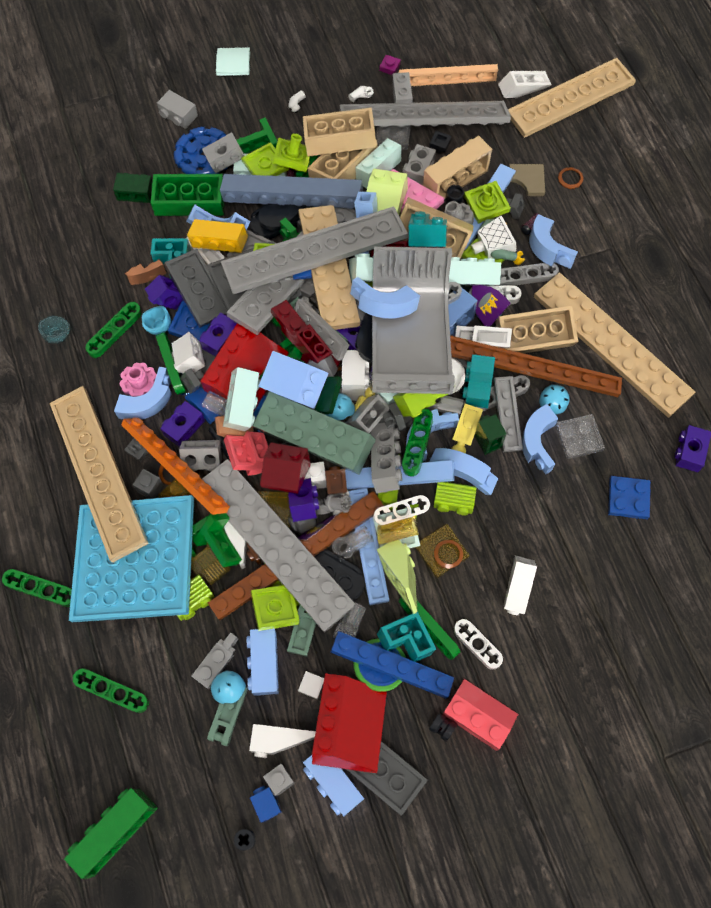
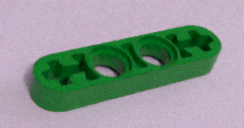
M130 302L126 304L87 342L85 348L89 356L98 358L103 355L141 317L142 311L138 303ZM119 320L125 321L122 327L116 326ZM105 333H112L110 339H103Z
M162 332L156 335V339L176 394L179 395L186 392V387L180 379L181 373L174 367L175 361L170 341L166 333Z
M429 409L421 410L422 413L414 418L402 461V469L407 476H416L422 466L433 424V414ZM424 416H426L427 418H425L423 425L421 419H423ZM418 431L425 432V435L423 437H417L415 436V433ZM413 447L421 449L419 453H412L410 450ZM411 459H413L414 466L412 467V469H409L408 467H410L412 462Z
M14 569L7 570L2 576L3 584L10 589L64 607H70L71 599L65 601V599L58 596L59 592L63 595L69 594L71 596L72 589ZM9 577H16L18 580H21L20 584L15 581L10 582ZM34 580L36 583L35 587L32 590H27V582ZM48 586H53V594L50 596H45V588Z
M401 597L399 599L401 607L408 615L413 614ZM417 601V612L433 643L448 659L453 660L460 654L459 647Z
M79 669L73 675V683L77 687L133 712L142 713L149 706V700L144 694L87 669ZM86 674L85 677L92 680V684L87 682L81 683V680H79L80 675L84 676ZM100 681H105L107 688L104 692L99 693L96 686ZM124 689L126 693L124 699L117 701L115 699L116 691ZM130 696L136 700L142 697L143 706H138L136 709V704L129 701Z

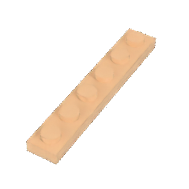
M497 64L404 69L399 70V73L409 72L411 86L496 81L498 66Z

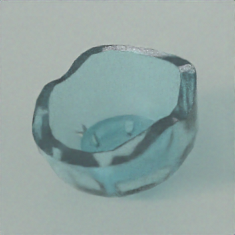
M49 316L39 322L38 330L45 341L55 344L63 342L68 337L70 326L62 317Z

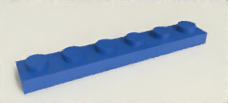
M338 631L330 651L331 653L445 699L449 697L454 677Z

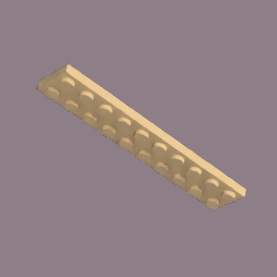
M560 272L534 294V298L546 309L572 306L577 336L668 418L695 394L691 387Z
M81 386L51 402L50 406L109 560L115 562L149 544L87 390L84 386Z

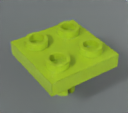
M292 134L290 141L278 138L272 163L297 171L307 172L310 156H307L306 145L300 144L302 137L299 134Z
M497 181L464 192V197L471 211H473L477 223L510 212L511 207Z

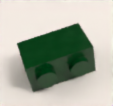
M117 173L113 191L117 201L151 203L153 181L150 175Z
M496 414L482 417L478 422L475 432V438L484 455L502 448L507 435Z

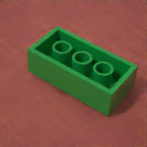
M153 174L151 206L154 215L189 216L194 205L214 216L224 215V201L220 192L223 174Z
M134 788L130 790L125 789L118 796L117 799L119 801L114 807H108L101 814L102 819L97 824H92L84 832L86 836L80 842H75L67 850L69 854L64 860L81 879L95 877L158 809L142 790Z

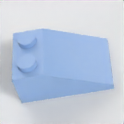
M272 351L258 387L314 409L328 372Z

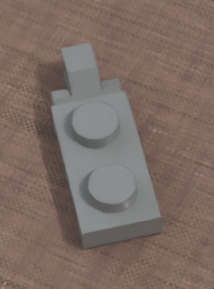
M232 633L224 641L220 639L191 677L209 689L213 679L224 670L233 658V654L236 651L233 646L239 639Z

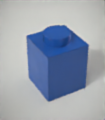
M264 785L253 791L254 796L250 797V800L261 823L282 813L270 787L266 789Z

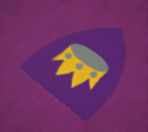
M472 285V296L478 300L476 314L486 327H490L511 303L502 293L492 287Z
M337 514L318 523L316 527L297 538L299 540L309 539L331 522Z

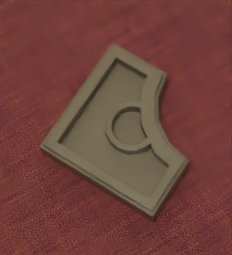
M509 164V168L516 170L511 182L521 185L525 189L527 196L545 195L544 164Z

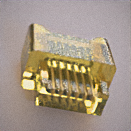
M208 542L207 547L195 557H191V569L196 575H200L201 578L204 577L210 585H213L231 570L229 566L222 567Z

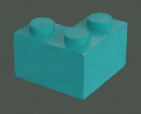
M422 211L411 214L409 221V246L446 247L447 219L442 217L430 219V214Z
M152 238L151 256L154 262L160 260L164 265L165 262L191 251L188 238Z
M472 354L471 362H467L465 382L469 383L468 387H464L463 392L466 404L474 407L488 408L495 357Z
M418 612L381 627L377 633L384 650L391 651L404 645L410 659L414 662L430 656L436 650Z

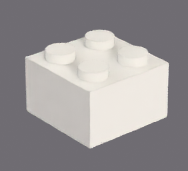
M347 350L342 360V394L350 397L352 401H357L358 397L362 395L365 397V391L369 387V362L360 357L358 350Z

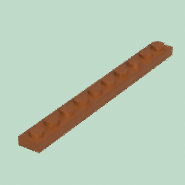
M450 335L451 356L454 358L471 361L472 354L495 357V368L614 397L621 395V377Z
M372 491L350 506L348 513L341 512L316 534L307 540H300V542L314 557L373 517L374 511L384 506V504L375 492ZM264 564L209 601L208 604L220 621L251 600V590L268 588L279 580Z

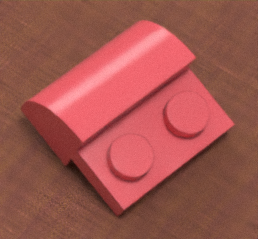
M246 431L244 436L226 435L224 443L233 470H246L248 476L262 473L263 460L268 449L264 433Z

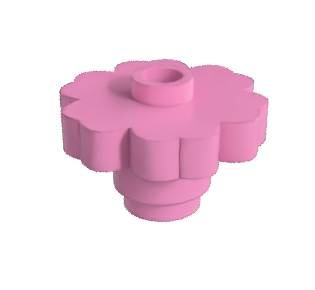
M134 363L132 367H126L121 373L122 380L119 384L125 395L132 397L141 396L152 388L157 374L153 367H147L145 363Z

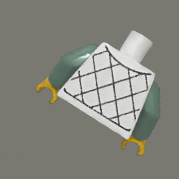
M503 217L486 219L477 232L479 241L471 245L474 254L476 255L484 251L489 259L511 260L516 265H521L525 258H521L523 255L522 251L516 253V241Z

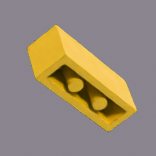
M194 219L187 234L193 248L239 253L242 252L248 238L244 224Z

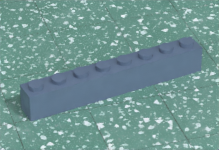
M224 174L220 192L223 201L229 203L291 204L314 207L332 205L334 208L353 209L355 208L354 202L358 192H363L362 180Z

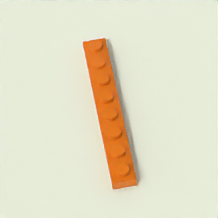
M136 417L123 419L121 425L212 515L228 512L230 506L224 499L214 492L211 486L206 484L186 462L182 461L176 455V452L171 450L163 440L159 439L154 434V431L149 429L141 419Z

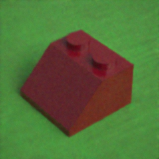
M270 443L263 460L260 486L262 488L298 494L311 465L308 449Z

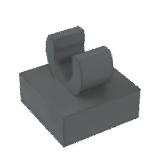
M515 194L513 200L510 198L506 199L511 207L508 213H511L512 219H519L525 205L522 194Z
M190 368L183 373L180 379L191 394L200 387V381L204 374L201 370L194 373Z
M397 404L388 405L390 412L382 415L387 428H392L395 424L399 430L406 428L402 413Z
M135 438L124 449L127 454L139 462L149 453Z

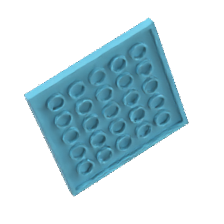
M192 495L132 500L149 544L115 562H111L108 558L89 505H80L69 621L85 622L189 614L194 497Z

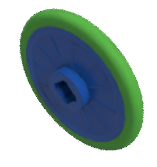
M379 639L367 641V643L384 649ZM400 647L389 651L406 658ZM354 662V671L359 681L366 683L374 691H389L396 688L402 682Z

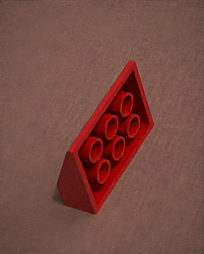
M237 323L200 382L203 390L227 402L231 372L239 367L258 372L260 376L267 366L272 351L288 356L289 352L262 333L256 335ZM261 387L256 391V397L258 398L256 408L267 391Z
M325 673L312 751V764L377 773L387 691H374L366 683L350 677Z

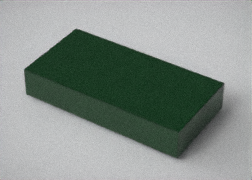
M339 376L326 378L316 403L315 411L322 414H333L342 378Z

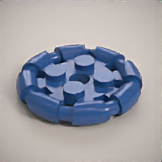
M198 127L189 130L187 135L183 134L175 145L176 150L174 151V160L178 168H181L184 174H215L206 156L200 154L203 152L202 149L226 136V133L213 127L211 129Z

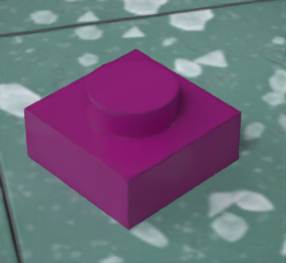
M385 55L380 65V71L393 75V73L397 72L401 59Z

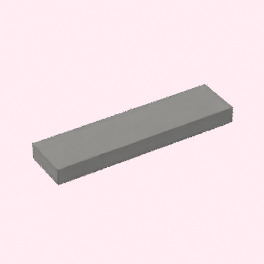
M298 299L294 310L306 325L310 324L333 352L332 355L338 361L343 360L349 344L304 299Z
M513 376L495 377L493 381L498 419L507 433L502 450L503 452L522 451L523 446Z

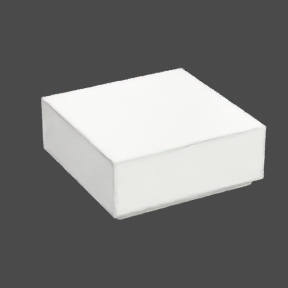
M306 671L298 692L318 699L324 684V678Z

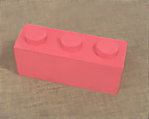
M466 679L463 680L443 713L446 715V718L451 721L453 720L458 726L496 751L501 748L518 716L516 712Z

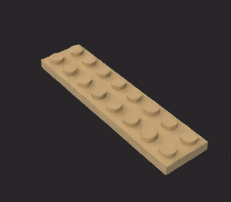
M615 58L508 109L511 115L512 123L525 138L634 85L636 80L619 59Z
M332 205L298 209L303 235L338 224L335 209ZM346 258L311 269L319 315L334 330L359 327L360 318L356 301L350 294L352 283Z

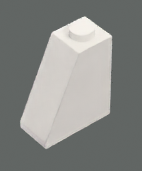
M519 556L514 557L504 601V609H507V612L510 614H525L537 569L534 560Z

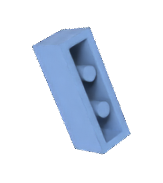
M258 629L250 630V636H247V648L251 649V656L247 657V667L251 669V677L248 678V690H252L254 696L279 694L277 632L275 629L258 631Z
M312 755L303 762L306 766L303 771L310 780L316 779L319 783L316 788L323 797L329 796L332 800L330 806L337 816L340 813L343 816L347 815L364 800L363 796L341 768L313 765Z

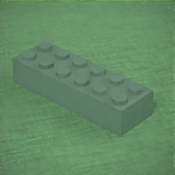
M270 391L253 424V427L292 446L307 448L310 454L360 475L376 441L369 433Z

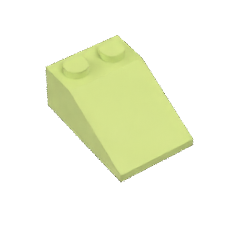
M380 169L372 170L366 192H376L378 211L394 206L398 215L400 214L408 190L407 174Z
M396 538L376 550L385 575L413 614L417 613L416 578L413 570L415 564L409 556L411 551L407 544H402Z

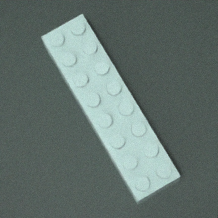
M370 254L355 255V258L349 259L351 281L359 277L364 282H373V258L370 257ZM460 257L451 258L449 283L456 282L460 285L485 286L500 285L501 262H495V259L489 258L478 260V262L477 258L461 259V261Z

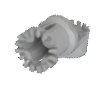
M329 494L324 501L322 499L321 501L318 500L320 509L316 510V513L322 515L334 512L335 510L348 513L349 506H351V498L348 495L338 497L334 494Z

